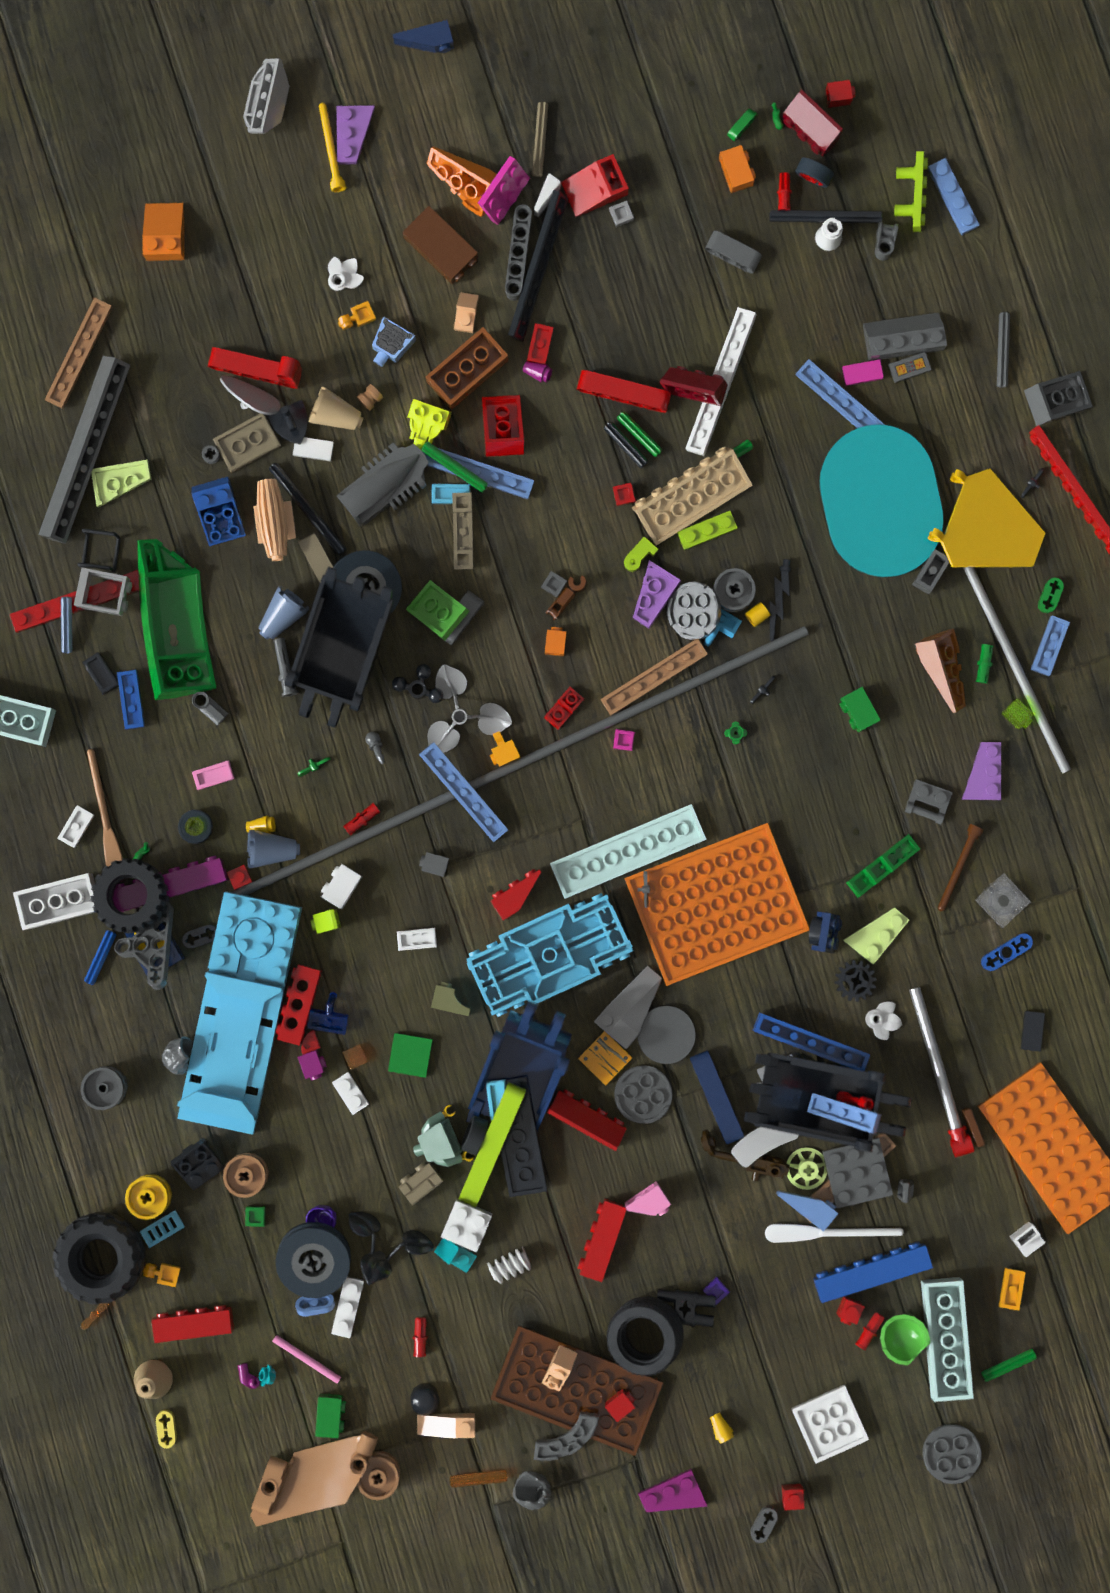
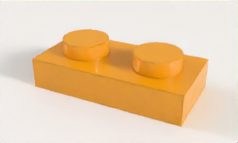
M1005 1268L999 1307L1013 1310L1020 1309L1025 1271Z

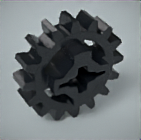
M855 960L851 961V965L844 962L845 968L839 967L840 974H835L838 980L834 981V984H839L836 991H842L841 997L848 995V1001H851L853 997L856 1002H859V997L866 1000L865 994L872 995L870 988H876L872 982L877 979L871 976L874 970L868 971L870 967L868 964L863 967V961H859L858 965H856ZM855 968L853 973L845 974L849 969ZM862 971L867 975L868 981L864 980ZM857 975V979L860 980L859 984H855V986H853L851 978H855ZM843 981H846L848 991L844 988ZM865 987L861 993L855 994L857 989Z

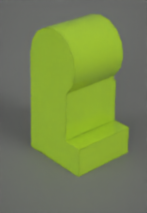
M643 537L624 559L626 570L629 572L637 571L648 554L654 556L658 552V548L647 538Z

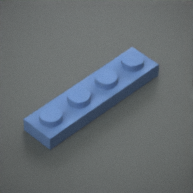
M946 158L928 166V171L960 234L963 235L978 228L979 223Z
M812 1093L807 1110L809 1113L876 1134L881 1118L880 1114Z

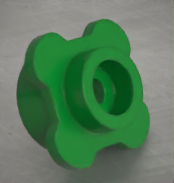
M733 722L732 726L725 730L724 735L729 737L733 744L737 745L742 737L747 736V730L743 729L739 722Z

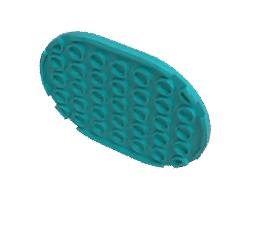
M888 425L863 426L839 439L828 452L820 473L821 498L829 534L835 549L850 566L868 575L893 577L914 570L929 558L938 542L928 539L930 531H933L934 528L942 531L943 528L942 505L929 455L924 447L909 433Z

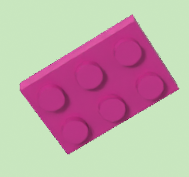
M509 156L478 201L483 211L497 225L505 217L507 211L530 179L517 160Z

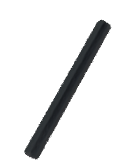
M771 210L769 213L771 222H825L829 218H835L841 223H879L883 218L881 211Z
M277 463L272 464L269 467L270 472L338 555L343 554L346 551V547Z

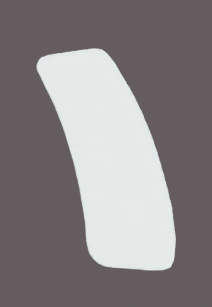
M759 1127L741 1139L731 1152L743 1167H748L765 1153L797 1139L799 1135Z

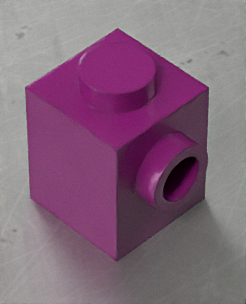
M318 1049L298 1057L305 1079L310 1078L312 1081L322 1077L321 1073L325 1072L324 1068L327 1065L324 1057H320Z

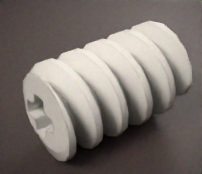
M523 1247L522 1253L515 1249L516 1256L509 1252V1259L501 1256V1263L494 1259L495 1266H492L489 1262L487 1263L495 1281L497 1280L502 1284L503 1277L506 1280H510V1273L513 1277H517V1270L521 1274L524 1273V1267L527 1270H531L529 1258Z

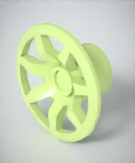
M808 1147L797 1149L787 1160L786 1164H790V1167L798 1169V1173L793 1178L790 1175V1171L787 1177L794 1186L800 1189L809 1190L816 1188L822 1184L827 1176L824 1157L816 1149ZM803 1151H811V1155L806 1160L800 1153ZM815 1153L820 1156L823 1163L815 1164L813 1162ZM798 1154L800 1163L791 1164L792 1158ZM824 1166L823 1176L820 1177L818 1175V1168ZM802 1177L805 1179V1186L799 1185L795 1180ZM815 1178L819 1180L817 1183L809 1186V1180Z

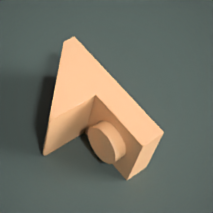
M460 292L456 306L457 313L454 330L473 333L479 295Z

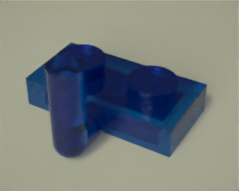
M331 992L329 995L326 1011L310 1009L308 1029L346 1035L349 1015L333 1012L337 998L335 992Z

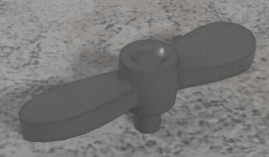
M644 871V886L638 888V892L642 891L644 893V907L648 908L650 885H647V871Z

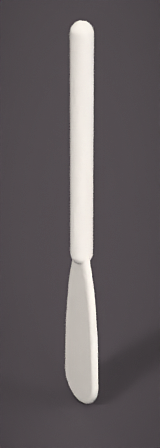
M771 1224L765 1231L767 1240L774 1243L805 1241L819 1237L901 1236L904 1234L902 1228L825 1229L823 1232L817 1227L797 1224Z

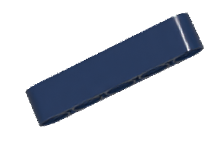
M706 1050L690 1057V1061L726 1145L744 1138L708 1051Z

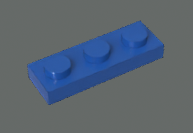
M137 670L117 672L125 729L145 727Z

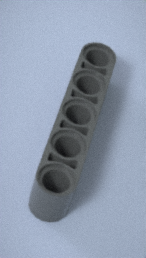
M519 205L514 212L505 284L506 296L512 301L520 298L524 285L532 222L531 209L527 205ZM525 212L528 214V217L521 219L518 215ZM524 231L526 235L520 238L516 236V233ZM517 249L524 252L521 256L514 255V251ZM514 268H519L521 273L514 275L511 271ZM511 287H517L519 289L517 293L512 294L509 292Z

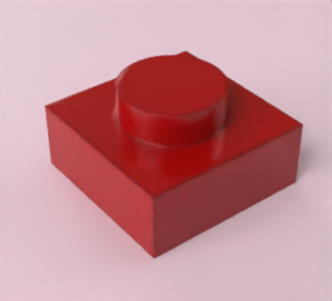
M631 483L613 487L616 506L635 503Z
M245 865L227 872L234 890L253 882Z

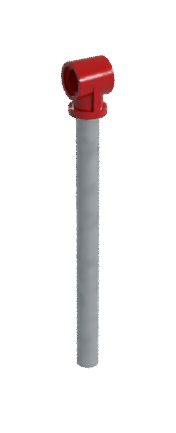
M921 988L910 989L911 999L951 1128L947 1131L952 1138L950 1139V1145L956 1158L974 1153L971 1138L965 1131L967 1127L966 1125L962 1126Z

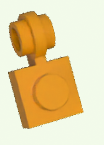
M366 301L351 308L353 316L346 314L339 317L338 324L345 330L353 326V321H356L358 327L376 320V317L369 302Z
M161 1263L160 1270H157V1265L145 1264L143 1276L154 1278L155 1275H158V1284L176 1287L181 1267Z

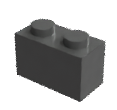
M934 549L912 585L929 594L949 564L947 556Z

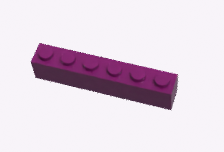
M217 856L206 858L205 863L199 864L196 861L187 864L188 868L180 870V867L169 869V873L163 875L164 882L169 890L167 891V896L171 898L229 881L223 859H217ZM138 879L132 880V884L127 886L124 883L118 884L113 894L114 905L120 912L144 906L147 900L146 886Z

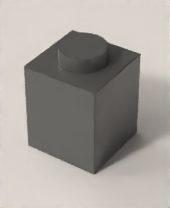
M426 852L425 856L422 855L419 866L422 867L421 871L445 877L449 858Z

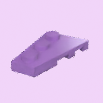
M337 106L338 164H357L375 106Z
M649 560L633 619L650 629L681 583V580Z
M981 742L961 800H1001V742Z

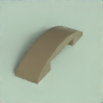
M452 493L454 570L473 569L472 493Z

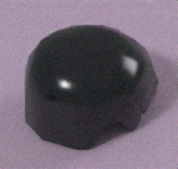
M423 1383L413 1388L410 1402L414 1412L424 1416L431 1415L437 1411L440 1405V1398L434 1386Z

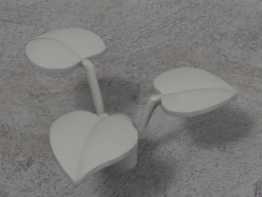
M445 664L441 666L436 676V688L443 691V699L454 697L456 710L452 713L453 723L451 726L445 721H438L430 726L427 736L428 746L434 742L443 753L452 750L460 740L459 732L453 728L456 724L465 723L467 719L480 718L478 721L479 729L486 735H493L498 731L502 732L512 724L507 711L495 703L482 705L480 715H468L464 708H459L456 694H462L467 686L466 677L458 669Z

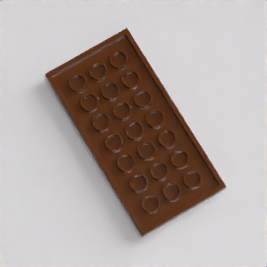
M518 1325L490 1399L568 1430L577 1422L580 1411L599 1414L598 1424L591 1439L636 1456L663 1381L651 1376L632 1374L624 1370L623 1367H620V1364ZM561 1345L578 1354L569 1376L560 1391H557L542 1384V1381L558 1347ZM623 1388L625 1392L629 1391L634 1396L635 1408L620 1421L616 1422L605 1408V1402Z

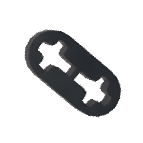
M206 925L184 934L182 942L185 947L190 949L214 941L215 934L212 935V939L210 937L203 938L202 934L207 933L208 928L216 932L217 927ZM190 934L192 937L199 936L200 938L194 941V945L187 943Z

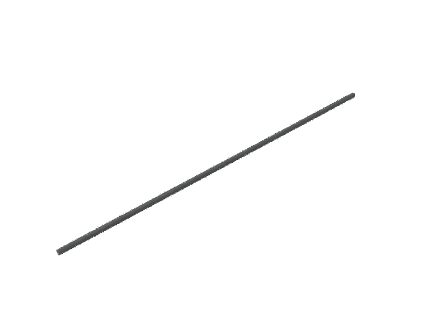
M805 626L468 783L474 790L801 639L808 635V631ZM448 791L234 890L232 893L249 895L456 798Z

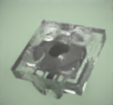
M1002 874L996 881L992 882L975 900L1001 928H1004L1031 902L1005 874Z

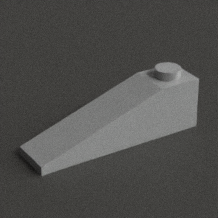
M647 966L604 1009L594 1022L627 1049L640 1034L641 1027L647 1017L652 1000L655 998L662 978Z

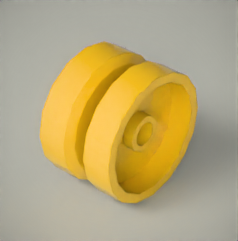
M143 1175L132 1182L126 1190V1206L131 1214L139 1219L148 1220L156 1218L171 1203V1187L159 1175ZM147 1193L150 1194L149 1197H151L152 1199H148V1198H147V1196H146Z

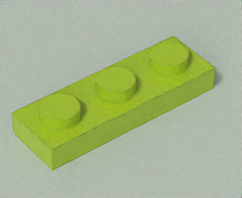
M731 511L683 529L677 532L683 549L687 550L737 529V525Z

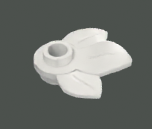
M334 257L328 264V271L330 273L328 283L335 291L343 290L345 287L350 289L356 288L364 280L363 276L356 274L357 261L355 258L341 263L338 258ZM336 279L341 280L340 284H335L334 282Z
M882 1002L876 1009L870 1010L866 1014V1024L873 1028L875 1036L879 1039L888 1040L889 1031L897 1030L902 1026L901 1019L893 1014L895 1009V1003ZM875 1016L878 1017V1020H877L876 1023H875L874 1020H873Z

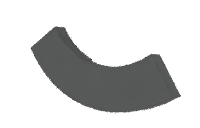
M580 1411L577 1422L564 1435L548 1440L537 1439L533 1460H557L559 1457L577 1452L592 1437L598 1424L599 1414Z

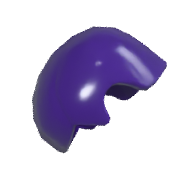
M320 1204L309 1210L306 1215V1223L320 1222L335 1227L337 1224L336 1213L330 1206Z

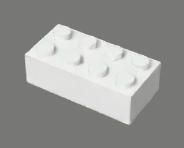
M93 873L13 892L22 930H29L95 913L92 908L94 902H91V895L94 892L91 888L92 884L95 885Z

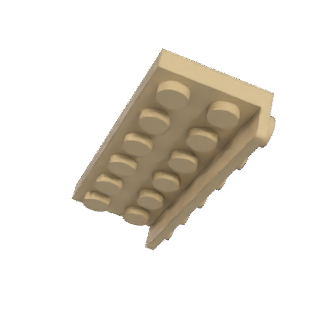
M729 447L720 448L713 457L704 458L697 467L688 468L681 477L672 478L665 487H659L651 492L652 495L649 497H643L635 502L632 509L638 515L654 545L660 544L752 486L733 449Z

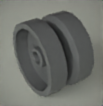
M737 568L727 569L720 573L713 585V590L719 597L721 609L728 613H738L746 609L754 599L756 591L755 582L751 575ZM734 588L737 592L732 594L730 589Z
M102 1066L91 1070L85 1075L81 1082L80 1091L83 1100L88 1106L96 1110H106L117 1106L123 1101L127 1094L128 1084L126 1077L119 1069L112 1066ZM102 1085L106 1086V1091L105 1089L102 1090Z

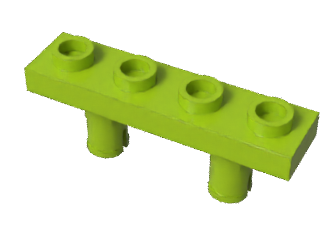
M916 151V165L914 167H897L896 179H913L915 181L914 203L912 205L895 204L894 211L895 216H912L913 232H921V226H925V214H922V207H926V195H923V188H927V177H924V170L928 169V158H924V151Z

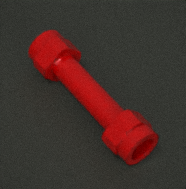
M840 1091L836 1096L837 1101L858 1105L859 1108L864 1110H871L874 1106L873 1100L864 1096L860 1098L854 1097L845 1091Z

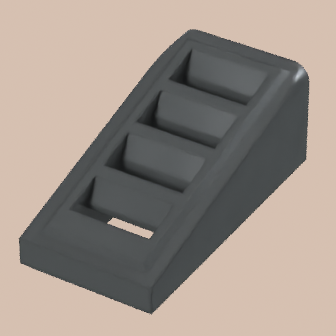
M899 1179L897 1197L903 1203H908L913 1198L914 1181Z

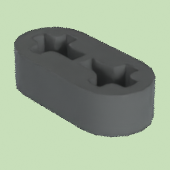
M763 1507L751 1527V1537L757 1543H763L768 1539L777 1522V1512L773 1507ZM771 1511L773 1518H768L767 1522L764 1523L766 1519L764 1513L768 1514ZM764 1526L762 1530L764 1536L760 1535L759 1537H756L757 1535L755 1531H759L761 1527Z

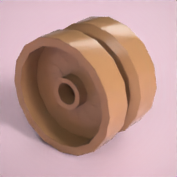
M245 1152L238 1154L227 1163L224 1169L223 1180L225 1187L237 1197L247 1198L254 1196L264 1188L268 1181L269 1170L267 1163L255 1153ZM246 1171L249 1173L248 1178L243 1175Z
M373 1452L369 1467L357 1483L360 1492L373 1500H382L391 1496L397 1489L401 1475L398 1461L388 1452ZM361 1461L359 1468L364 1467L363 1461Z

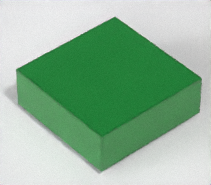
M246 1206L245 1226L265 1227L266 1206Z

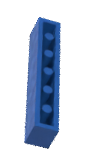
M760 1012L753 1028L754 1032L856 1070L864 1071L870 1057L868 1053Z
M914 1242L905 1249L899 1247L890 1250V1253L883 1255V1253L873 1255L871 1260L865 1261L860 1259L854 1261L852 1266L846 1267V1265L836 1267L833 1272L822 1271L817 1273V1277H814L813 1280L821 1303L933 1268L926 1245Z

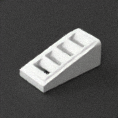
M548 174L535 205L534 212L537 217L541 215L550 203L553 190L559 191L561 189L560 181L551 174Z

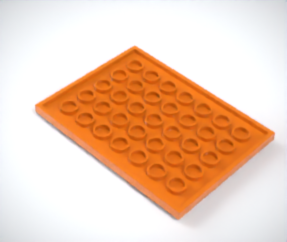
M768 823L645 870L647 871V885H650L648 908L644 907V893L642 891L638 892V888L644 886V871L624 878L666 986L809 931L805 916Z

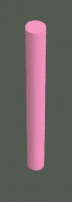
M278 1335L273 1339L272 1342L335 1383H338L341 1379L339 1375Z

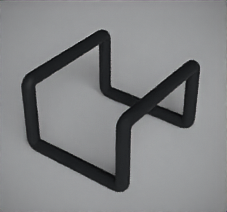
M82 529V532L85 534L82 563L77 565L80 568L105 569L115 573L120 536L115 532ZM89 533L110 535L117 538L113 567L86 563Z

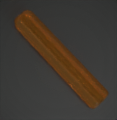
M503 1470L451 1476L450 1486L453 1488L506 1482L507 1472Z

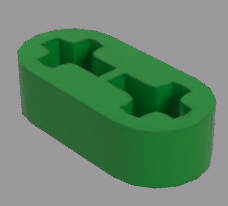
M749 108L730 129L727 136L735 142L751 125L758 114Z
M1051 578L1044 586L1038 602V608L1043 613H1050L1057 607L1064 587L1063 582L1059 578ZM1056 582V586L1059 589L1054 590L1053 594H1051L1052 587L1050 584ZM1051 597L1050 604L1052 607L1045 609L1043 602H1046Z

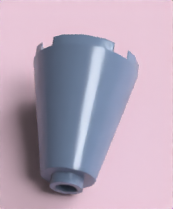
M279 586L276 589L258 627L260 635L267 640L269 638H276L309 611L308 606L306 608L302 606L304 601L289 589L281 590L283 586Z
M250 829L247 843V852L250 858H247L248 867L255 868L296 859V855L300 854V844H296L294 839Z

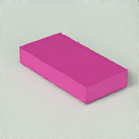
M880 360L842 367L845 386L882 380L884 378Z

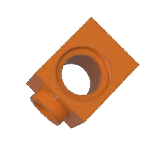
M551 627V630H547L546 655L564 656L566 631H563V628Z

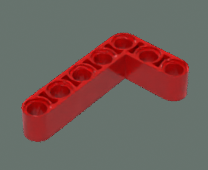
M212 347L208 367L214 370L298 389L302 373L299 361L291 357L282 356L280 362H275Z

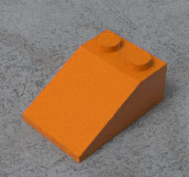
M183 203L145 204L143 256L147 261L185 260Z

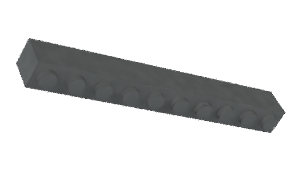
M103 356L40 528L38 535L64 544L67 542L130 368L129 364L115 357Z

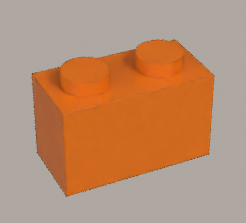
M742 145L720 152L719 160L731 193L753 186L756 176L754 169L749 167L748 161L750 160L747 150H743Z

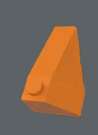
M431 147L427 165L441 180L447 182L451 187L452 193L454 195L457 194L463 200L462 204L467 209L480 217L484 216L485 212L478 204V201L497 174L488 168L437 147Z

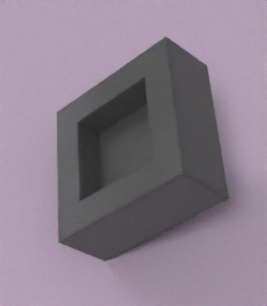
M551 571L541 588L557 598L566 585L567 580Z

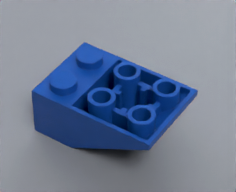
M229 477L192 487L191 494L209 546L246 536Z

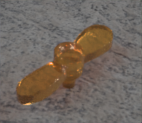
M109 1303L99 1304L96 1310L92 1311L90 1316L81 1323V1329H88L92 1322L99 1317V1314L107 1309Z

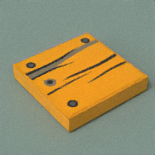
M604 1031L578 1059L604 1085H607L632 1057Z

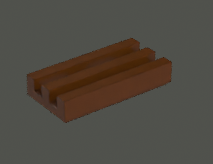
M968 1107L961 1109L975 1146H983L985 1142L972 1109Z

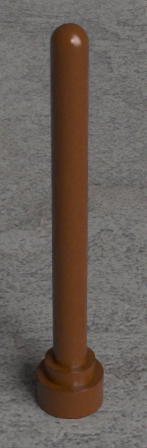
M969 824L967 829L968 839L938 905V910L941 912L946 909L975 840L982 836L984 829Z

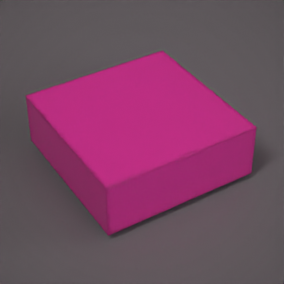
M616 729L613 749L632 751L635 732Z

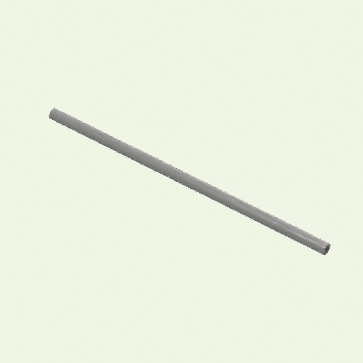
M963 567L1061 772L1065 773L1071 770L974 567Z

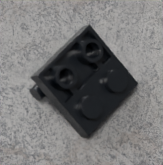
M202 1138L194 1145H189L182 1150L183 1153L170 1161L172 1167L193 1191L225 1169L224 1164L207 1145L208 1142L205 1138Z

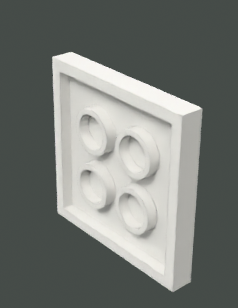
M845 1385L791 1408L815 1463H819L869 1440Z

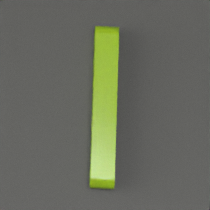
M508 1082L460 1194L459 1201L473 1207L477 1206L526 1089Z

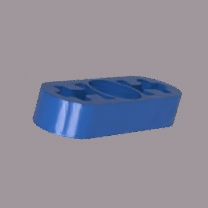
M1028 934L1016 935L985 954L981 959L982 967L988 971L998 969L1029 950L1033 944L1032 938ZM1021 937L1027 939L1026 947L1023 945L1017 947L1019 952L1016 953V949L1011 943L1013 942L1014 945H1017L1021 942ZM1006 946L1012 950V954L1008 958L1002 955V949ZM995 952H997L998 957L1003 961L1000 963V960L997 959L993 962V967L990 965L987 966V958L989 957L990 959H994L995 957H997V955H995Z

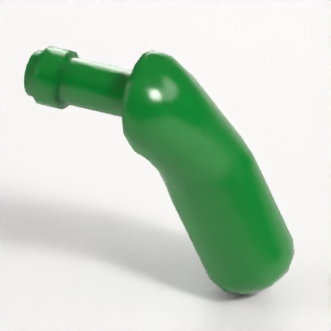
M772 103L774 109L772 112L773 122L776 128L781 130L784 125L780 119V109L777 108L776 103Z
M144 842V846L136 852L133 859L141 860L150 851L148 842Z

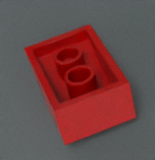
M520 395L482 397L486 457L524 455Z

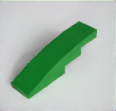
M909 834L852 877L846 884L857 898L861 897L920 850L919 846Z

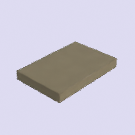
M261 413L213 438L231 473L281 447L268 420Z

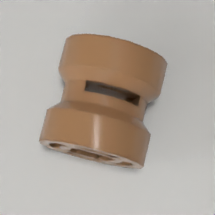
M370 384L366 387V392L360 393L357 399L370 411L374 408L375 402H380L383 396Z

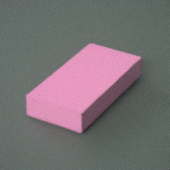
M229 760L192 772L197 790L235 779Z

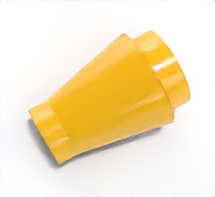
M267 815L247 821V833L250 829L270 834L275 832L274 817Z
M720 1412L710 1417L716 1440H719L720 1444L734 1437L733 1430Z

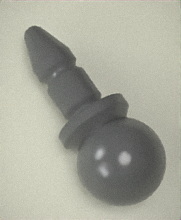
M369 732L366 735L365 741L370 746V750L374 751L377 760L384 764L385 759L381 750L383 745L380 742V735L377 732Z

